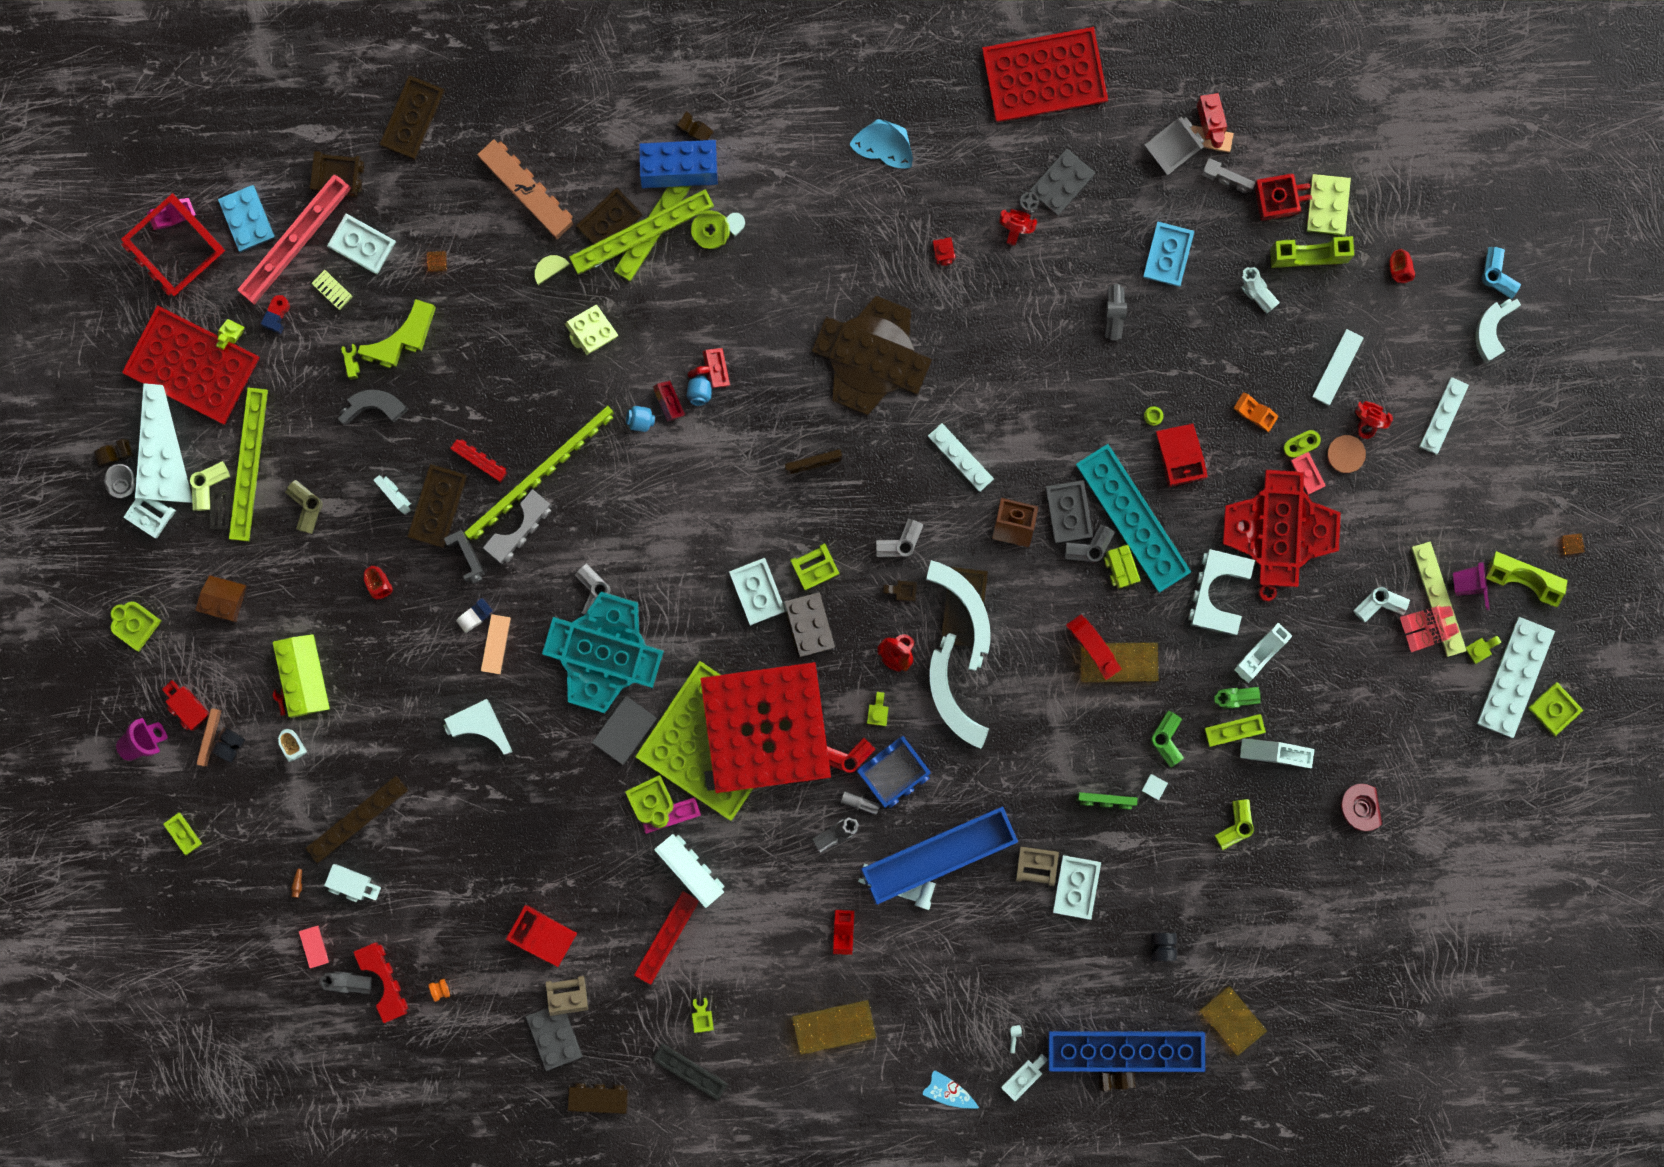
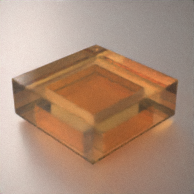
M446 251L427 252L428 272L447 271Z
M1582 533L1561 536L1564 555L1585 552Z

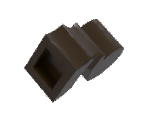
M686 111L676 128L683 133H687L689 137H693L697 141L708 140L714 134V131L703 122H695L692 119L693 116Z
M120 439L116 441L117 445H107L95 450L94 455L98 466H107L114 462H119L123 458L133 457L129 440Z
M1098 1072L1099 1090L1110 1091L1111 1088L1123 1090L1136 1087L1135 1072Z

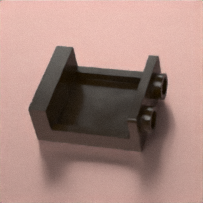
M314 151L310 190L314 193H319L330 178L336 175L352 188L346 196L358 197V192L362 191L360 174L364 173L365 164L360 156L325 155L322 152Z

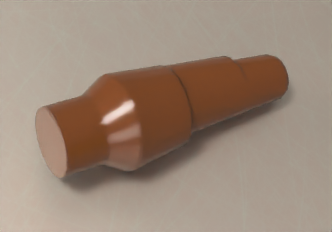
M297 869L291 887V897L299 898L302 891V869Z

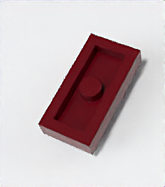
M671 381L658 383L653 386L667 422L685 416Z

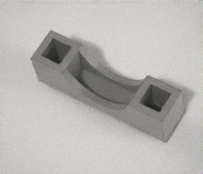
M533 489L520 503L524 512V520L521 527L510 535L495 533L483 547L501 564L504 562L508 563L514 556L512 552L516 547H522L527 540L525 539L529 532L532 534L539 526L537 524L541 518L545 519L551 512V504Z

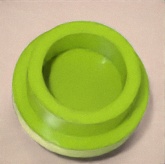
M1150 407L1145 411L1144 419L1147 424L1156 426L1162 422L1163 412L1158 407Z

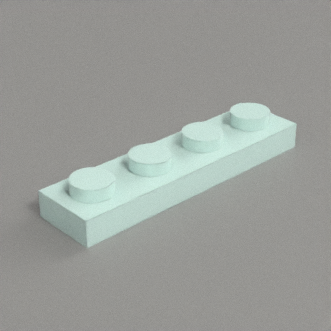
M1453 377L1449 379L1419 447L1436 455L1438 454L1466 393L1468 384Z
M943 423L928 435V438L979 492L994 480Z

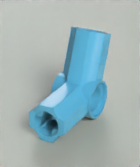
M1488 247L1482 282L1484 285L1493 287L1512 299L1521 284L1501 272L1505 250L1498 247ZM1488 273H1494L1496 281L1489 280Z

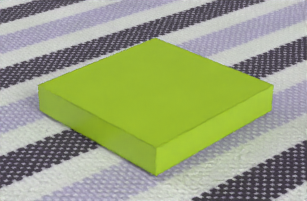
M1558 682L1553 684L1528 707L1553 736L1560 733L1584 711Z

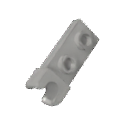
M1208 159L1201 174L1202 176L1214 180L1216 177L1220 183L1234 185L1238 191L1243 193L1252 191L1255 185L1254 181L1220 167L1221 163L1213 159Z

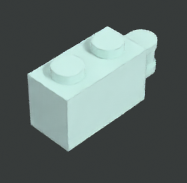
M337 864L332 865L325 886L329 888V892L339 895L340 892L347 895V899L357 902L358 899L363 900L364 896L376 900L381 887L370 883V877ZM368 886L372 887L370 894L366 893Z

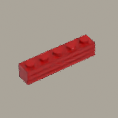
M457 439L450 448L451 450L500 483L507 475L506 468L501 465L500 467L497 466V462L492 459L488 460L485 454L482 452L479 454L476 452V448L467 446V442Z

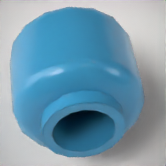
M696 376L689 380L686 394L688 400L698 406L709 402L712 394L710 381L704 376Z
M633 406L631 410L628 409L626 424L629 425L631 430L647 432L650 426H654L655 415H652L650 408Z

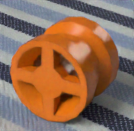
M441 979L436 984H429L430 992L435 1002L439 1001L442 997H450L445 979Z

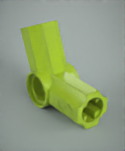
M1249 799L1232 801L1235 825L1214 835L1222 850L1252 835L1254 828L1251 820ZM1241 824H1246L1249 828L1248 833L1245 835L1239 831Z

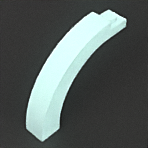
M931 560L926 581L937 583L954 593L964 604L970 615L974 630V645L968 669L976 671L977 667L981 668L983 656H980V653L988 654L990 646V624L985 606L974 587L962 575L946 565Z
M949 633L947 637L943 636L940 647L943 649H935L931 659L930 686L933 700L946 724L963 740L981 749L989 728L974 722L961 711L953 699L948 685V660L956 639V635Z

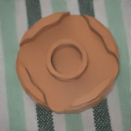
M1343 435L1330 443L1327 457L1329 464L1334 470L1340 473H1351L1363 465L1366 458V450L1358 438L1351 435Z

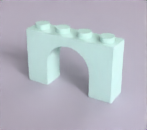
M1211 549L1208 550V553H1204L1202 558L1204 569L1203 572H1199L1197 583H1200L1199 591L1195 590L1193 601L1196 603L1194 609L1190 610L1188 620H1191L1190 625L1236 636L1242 616L1216 609L1209 600L1208 589L1211 582L1216 577L1222 575L1245 580L1251 579L1255 560Z

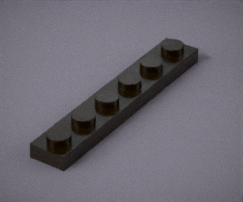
M395 776L305 849L317 863L321 862L409 790L398 776Z

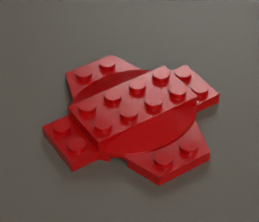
M1265 470L1263 491L1253 499L1225 506L1223 545L1248 554L1255 560L1260 567L1259 585L1298 587L1299 568L1311 558L1339 551L1341 512L1311 501L1309 496L1303 491L1304 472Z

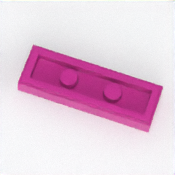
M696 798L674 804L672 812L668 814L669 821L665 827L701 816ZM651 823L643 824L646 834L662 829L655 828Z

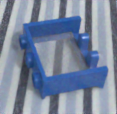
M904 736L898 738L856 770L884 808L887 806L889 808L893 807L899 802L897 798L903 794L905 797L914 791L913 786L918 782L920 785L930 779L928 775L931 773Z

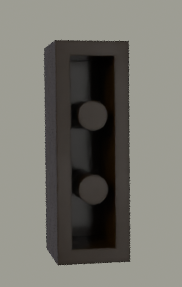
M574 1083V1086L569 1087L568 1111L626 1114L628 1111L629 1089H624V1085H613V1088H605V1084H593V1087H585L586 1083Z

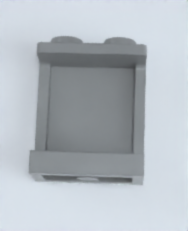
M1180 116L1144 144L1167 175L1204 147L1202 144L1204 142L1203 138L1198 132L1194 134L1190 129L1193 125L1187 117L1183 119Z

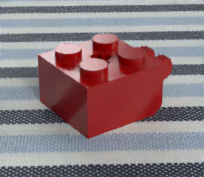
M1294 174L1258 179L1254 185L1261 221L1298 215L1301 212L1300 203L1313 200L1312 195L1298 197L1297 191L1308 190L1310 184L1296 185ZM1275 194H1277L1278 197H1282L1280 201L1274 198Z

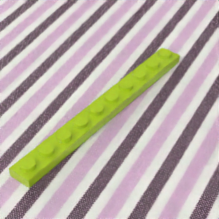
M609 406L604 408L464 533L471 540L473 538L478 539L484 533V528L488 525L490 527L499 520L497 517L502 512L504 514L509 512L516 500L521 501L527 495L526 491L528 489L537 487L542 482L540 479L545 474L549 476L555 471L556 468L554 466L559 462L564 463L570 457L569 453L574 449L577 451L585 444L583 441L588 436L592 438L598 433L599 430L597 428L602 424L607 425L613 419L612 415L614 412Z

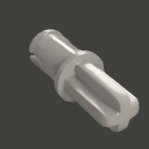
M844 792L841 800L842 804L844 803L857 808V810L861 809L872 814H877L880 807L878 803L864 799L863 796L858 797Z

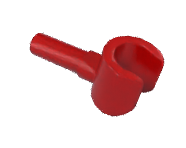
M275 688L273 699L278 701L282 716L285 715L283 688L281 689V694H278Z

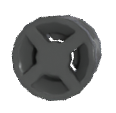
M1033 192L1024 193L1019 202L1021 210L1026 213H1033L1038 207L1039 198Z

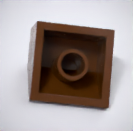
M1001 498L992 539L1030 547L1038 506Z
M209 575L200 592L195 611L237 622L247 585Z

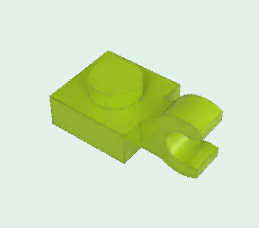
M227 319L218 330L219 337L217 340L219 342L216 347L223 350L229 341L235 344L244 332V327Z
M352 344V352L347 353L346 348L343 346L341 350L345 357L344 361L348 378L350 380L358 379L357 373H360L358 361L355 362L353 359L357 353V348Z
M1498 636L1493 637L1487 642L1480 638L1465 648L1474 664H1477L1492 655L1489 649L1500 644L1501 641Z
M877 692L875 705L869 704L867 724L886 726L888 707L883 706V692Z

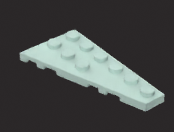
M143 384L135 499L192 503V495L164 386Z

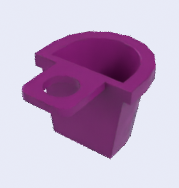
M1480 562L1478 566L1453 572L1456 595L1483 593L1486 610H1490L1484 562Z
M140 718L128 726L127 732L117 741L116 749L120 757L124 760L132 761L143 756L158 754L160 750L156 743L165 741L168 736L161 723L157 722L147 726L144 719ZM154 728L160 731L161 737H157L154 734Z

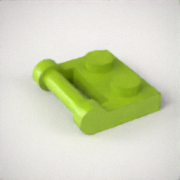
M825 543L820 545V548L806 555L790 560L805 591L839 575V571ZM824 554L825 560L801 570L800 565Z

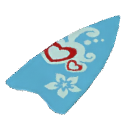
M933 1071L931 1084L923 1091L924 1096L949 1106L979 1108L972 1097L961 1086L943 1074Z

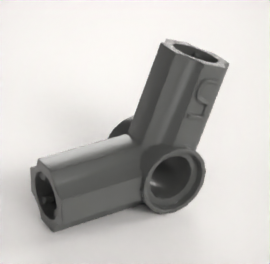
M1113 284L1107 290L1105 338L1118 340L1122 338L1123 322L1126 320L1127 303H1125L1124 288L1120 284Z
M1100 524L1090 545L1066 543L1065 559L1097 563L1103 557L1115 532ZM1091 549L1098 550L1099 557L1097 559L1090 557L1089 551Z
M850 817L845 820L842 819L829 827L830 829L815 836L812 840L819 852L822 853L835 844H840L852 837L857 832L859 824L856 819H851Z
M334 971V973H325L323 977H320L319 984L323 987V990L344 993H349L350 991L370 994L372 977Z

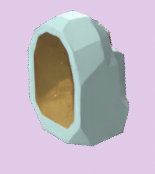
M284 729L281 731L278 738L279 746L289 762L307 753L301 740L293 730Z

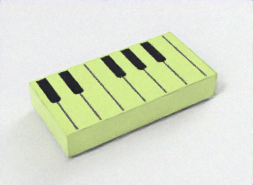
M326 270L312 282L339 310L353 297Z

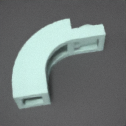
M1509 299L1500 306L1496 302L1481 316L1476 328L1475 339L1479 354L1485 363L1505 351L1497 338L1496 327L1502 317L1521 306L1518 299L1514 301Z
M1277 623L1240 661L1234 670L1242 679L1249 683L1261 668L1288 642L1292 635Z

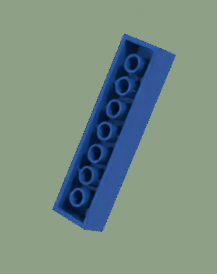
M1048 1031V1071L1205 1072V1032Z

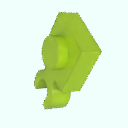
M704 998L703 1006H698L697 1000H693V1006L697 1009V1013H692L694 1033L714 1030L712 1011H706L705 1009L708 1005L707 998Z

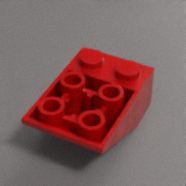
M1193 423L1156 431L1168 487L1205 480L1208 477Z
M525 905L506 940L559 967L577 933L534 908Z

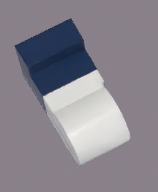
M481 598L473 607L462 614L456 622L467 633L490 617L491 614H494V611Z

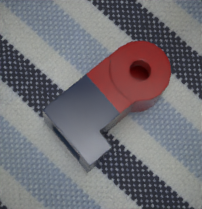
M283 295L273 297L261 323L264 328L279 334L282 333L284 327L280 323L284 314L290 309V303Z

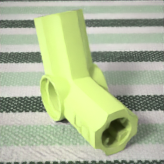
M223 461L201 472L192 474L190 483L192 485L193 511L210 510L209 487L230 477ZM199 477H204L205 479L202 486H197L196 480Z

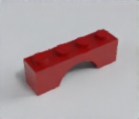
M375 942L354 951L360 969L375 972L383 981L384 994L381 1001L376 1005L383 1023L407 1014V1002L404 998L401 999L399 991L401 989L397 980L394 981L392 978L393 969L390 963H386L384 959L386 953L383 946Z

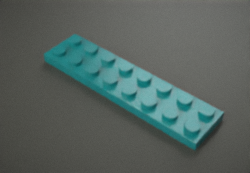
M1106 444L1076 464V467L1126 544L1129 545L1133 555L1158 593L1191 573V570L1109 444Z

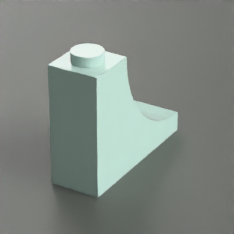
M487 699L444 719L446 722L444 728L448 735L451 734L452 737H457L463 734H480L495 742L504 755L512 753V749Z
M1242 739L1240 758L1312 768L1314 749L1281 742Z

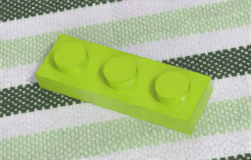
M1261 714L1204 728L1209 747L1266 733Z

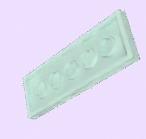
M1521 617L1517 618L1476 724L1514 738L1555 633L1554 630Z

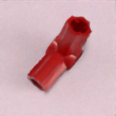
M865 738L848 754L827 746L829 765L847 773H853L876 749ZM847 759L855 761L856 765L852 770H848L844 766V762Z

